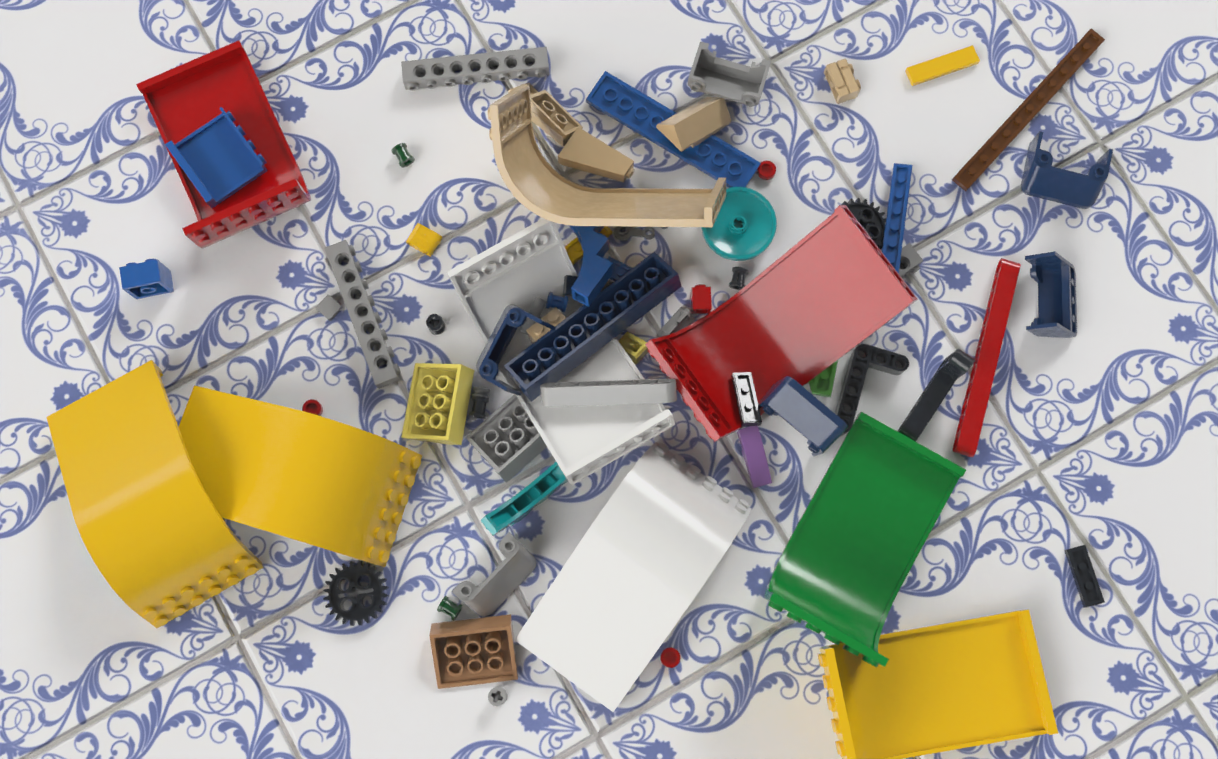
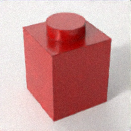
M704 284L695 285V287L691 288L690 292L692 314H709L712 310L711 287H706Z

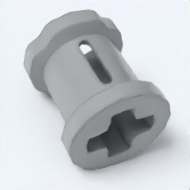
M499 686L491 689L488 693V700L493 706L502 705L508 697L506 690ZM500 691L503 699H499L496 702L493 693Z

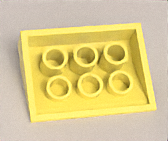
M415 363L401 438L440 444L462 445L475 370L462 364Z

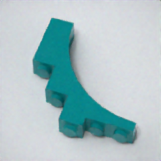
M555 462L523 490L485 515L480 521L494 536L505 528L521 521L534 507L544 502L560 486L567 483L568 480L557 462Z

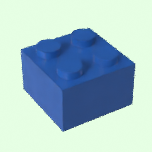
M147 259L142 263H127L126 266L119 267L122 289L135 299L174 292L171 270L158 259Z

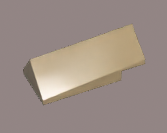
M526 83L529 84L532 122L564 147L578 127L583 129V127L546 90L538 92L530 83Z
M706 97L657 124L656 128L682 152L690 146L693 148L730 124L732 120L724 98Z

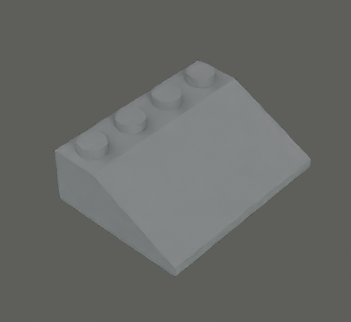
M515 394L466 437L506 483L547 447Z

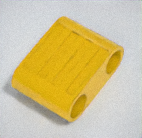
M417 223L406 243L431 257L443 237Z

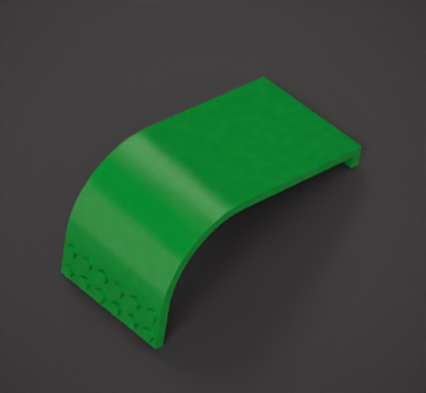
M860 412L774 568L764 598L769 601L768 606L780 612L782 610L787 611V617L799 623L801 621L806 622L805 627L815 633H825L824 638L837 645L840 643L844 644L843 649L856 656L860 653L863 655L862 660L875 667L882 665L885 667L889 659L878 653V643L887 615L959 478L963 477L966 469L869 415Z

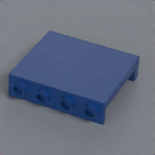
M222 107L219 108L222 112L220 115L178 143L174 144L172 141H169L165 144L211 208H214L268 171L264 166L267 163L261 154L256 155L254 150L257 148L250 139L248 141L245 140L243 136L246 133L240 125L235 126L233 115L230 111L225 112Z

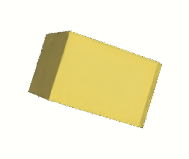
M628 331L618 340L635 365L648 353V348L645 345L647 342Z

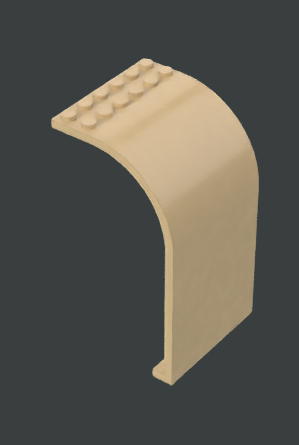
M529 84L518 86L492 103L488 108V119L491 120L489 137L493 141L494 157L500 175L514 197L536 215L558 224L571 226L713 227L726 198V178H718L713 189L591 188L582 186L566 179L553 169L538 148L532 127Z

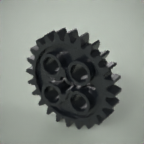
M852 198L848 203L844 201L841 205L848 207L881 250L886 218L883 219L882 216L885 212L879 213L880 206L874 208V202L869 205L867 204V199L862 203L860 198H857L855 202Z
M358 560L355 566L354 561H350L349 567L343 563V570L335 568L337 574H329L332 581L325 582L329 585V589H323L324 592L328 593V596L324 597L323 600H329L330 603L325 607H332L329 614H337L336 621L343 618L342 624H347L350 620V626H354L356 621L359 626H362L363 619L370 623V616L377 619L378 617L375 612H383L380 606L387 605L383 598L389 597L388 594L384 593V590L389 589V587L383 586L387 579H380L383 572L375 573L376 566L369 569L370 563L368 562L363 566L362 561ZM367 576L369 583L367 586L362 587L360 580L362 577ZM343 580H348L349 587L343 591L341 583ZM374 589L373 592L358 594L357 597L346 596L339 598L340 594L352 593L355 590ZM366 596H370L372 599V603L368 607H365L363 604V599ZM349 599L352 602V607L349 610H345L343 604Z

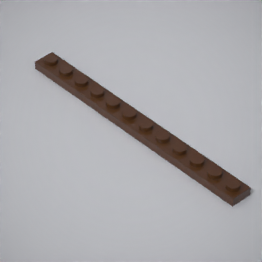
M1091 28L953 177L952 181L966 192L1105 39Z

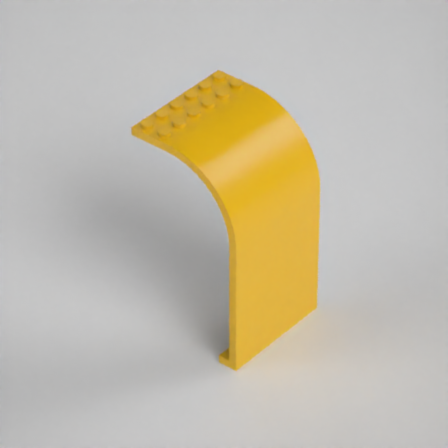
M150 360L46 418L74 520L90 556L116 594L138 615L154 627L159 628L195 606L201 605L209 598L220 594L230 586L236 585L244 578L255 574L264 567L262 562L231 531L203 488L188 455L162 383V370L153 360Z
M194 385L180 421L179 430L195 472L222 518L378 566H386L423 455L378 435L322 416Z
M1019 610L882 634L879 638L878 653L889 659L885 667L882 665H878V667L870 665L862 660L863 655L860 653L856 656L844 650V644L842 643L820 648L818 660L820 667L824 668L825 675H822L824 688H827L829 692V697H826L828 709L833 712L834 719H831L833 732H836L838 741H835L837 753L840 754L842 759H905L1043 734H1058L1029 610Z

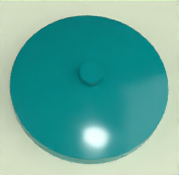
M731 187L726 189V198L713 227H701L707 245L716 254L733 261H745L759 256L769 247L775 236L777 220L772 205L762 194L746 187Z

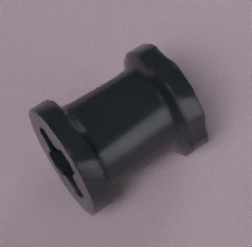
M733 267L732 281L729 282V287L741 290L745 287V278L749 271L742 267Z
M437 314L428 316L426 325L429 331L434 335L443 333L445 323L442 317ZM435 321L438 322L437 327L433 326Z
M473 396L472 412L469 413V416L486 419L485 409L489 399Z

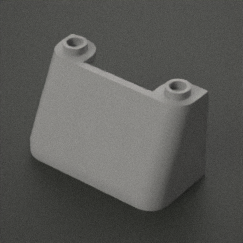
M700 41L688 77V86L691 90L742 103L749 107L758 105L771 61L762 59L760 64L755 65L756 62H752L750 67L717 58V52H710L708 49L709 44Z
M510 532L504 536L499 544L500 552L506 559L480 586H475L470 581H463L452 590L455 596L480 616H490L536 567L534 556Z

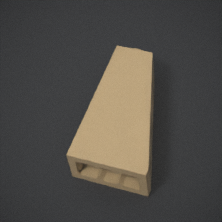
M579 127L558 155V163L620 182H624L626 178H631L635 171L632 159Z

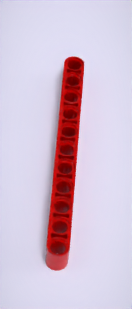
M1001 258L998 262L952 451L954 453L972 458L977 450L1021 264Z

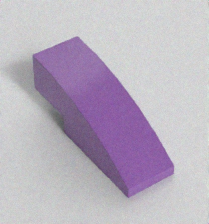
M758 426L739 429L737 434L752 487L757 488L771 484L769 466Z

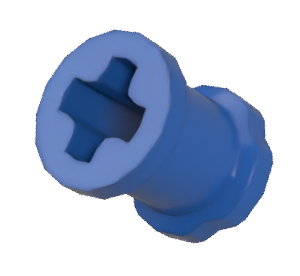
M549 292L546 308L556 307L565 313L568 296L561 297L553 295V292Z

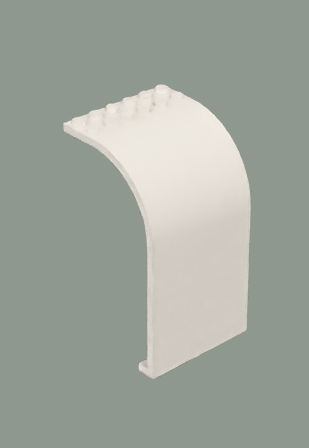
M544 218L447 272L485 344H487L498 320L508 305H516L530 312L535 297L547 301L549 292H553V295L565 297L567 295H563L564 276L578 277L566 252L556 223ZM568 296L566 311L561 313L567 318L584 304L574 300L572 296ZM545 304L540 317H544L554 308L550 307L547 309ZM523 325L517 328L498 365L509 385L520 392L522 391L509 378L504 365L533 344L528 335L520 332ZM615 337L558 382L642 380L645 378ZM523 392L521 396L516 395L571 486L675 425L672 413L669 409L666 410L662 403L545 407L542 406L541 395L532 402Z
M655 442L634 465L594 520L515 638V641L612 712L617 708L710 577L739 533L752 509L745 500L733 496L732 491L728 488L720 487L715 479L700 473L701 470L698 467L690 466L684 462L685 459L679 454L674 455L663 443Z

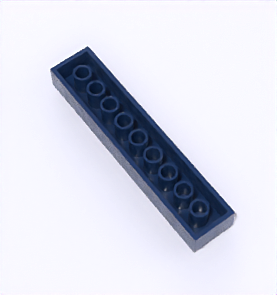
M653 252L600 292L589 307L586 305L580 307L555 326V331L551 329L506 363L504 368L509 378L532 402L541 395L540 385L557 383L682 287L679 274L658 254Z

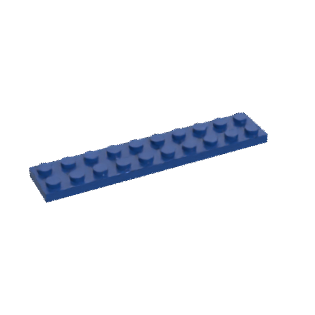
M607 71L603 73L586 98V103L708 176L715 180L726 178V186L729 188L747 187L761 164L715 135L710 136L692 148L690 146L681 152L656 128L657 124L677 113Z

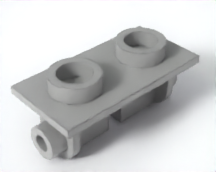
M680 307L658 331L657 335L659 337L666 336L689 326L695 320L691 315L692 312L688 308Z

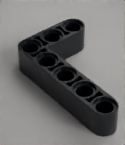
M863 343L859 344L852 351L835 414L848 425V428L841 436L849 432L853 426L868 367L892 375H901L909 367V360L906 356ZM858 350H862L866 357L861 358L857 353ZM876 356H881L884 359V363H879L876 360ZM895 361L902 364V369H898L895 366ZM853 368L859 369L861 375H855L853 373ZM848 386H853L856 390V393H850L848 391ZM843 404H848L851 407V412H846L843 409Z
M959 348L946 357L897 432L916 442L955 381L970 369L975 359Z

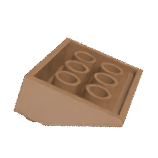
M511 614L431 624L429 636L438 689L518 680Z

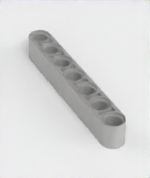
M675 379L557 382L540 385L542 406L651 404L677 401Z

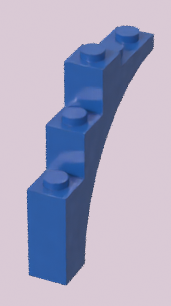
M568 225L579 239L583 249L582 267L577 280L571 288L572 298L589 307L613 275V263L604 257L609 250V238L600 233L604 226Z

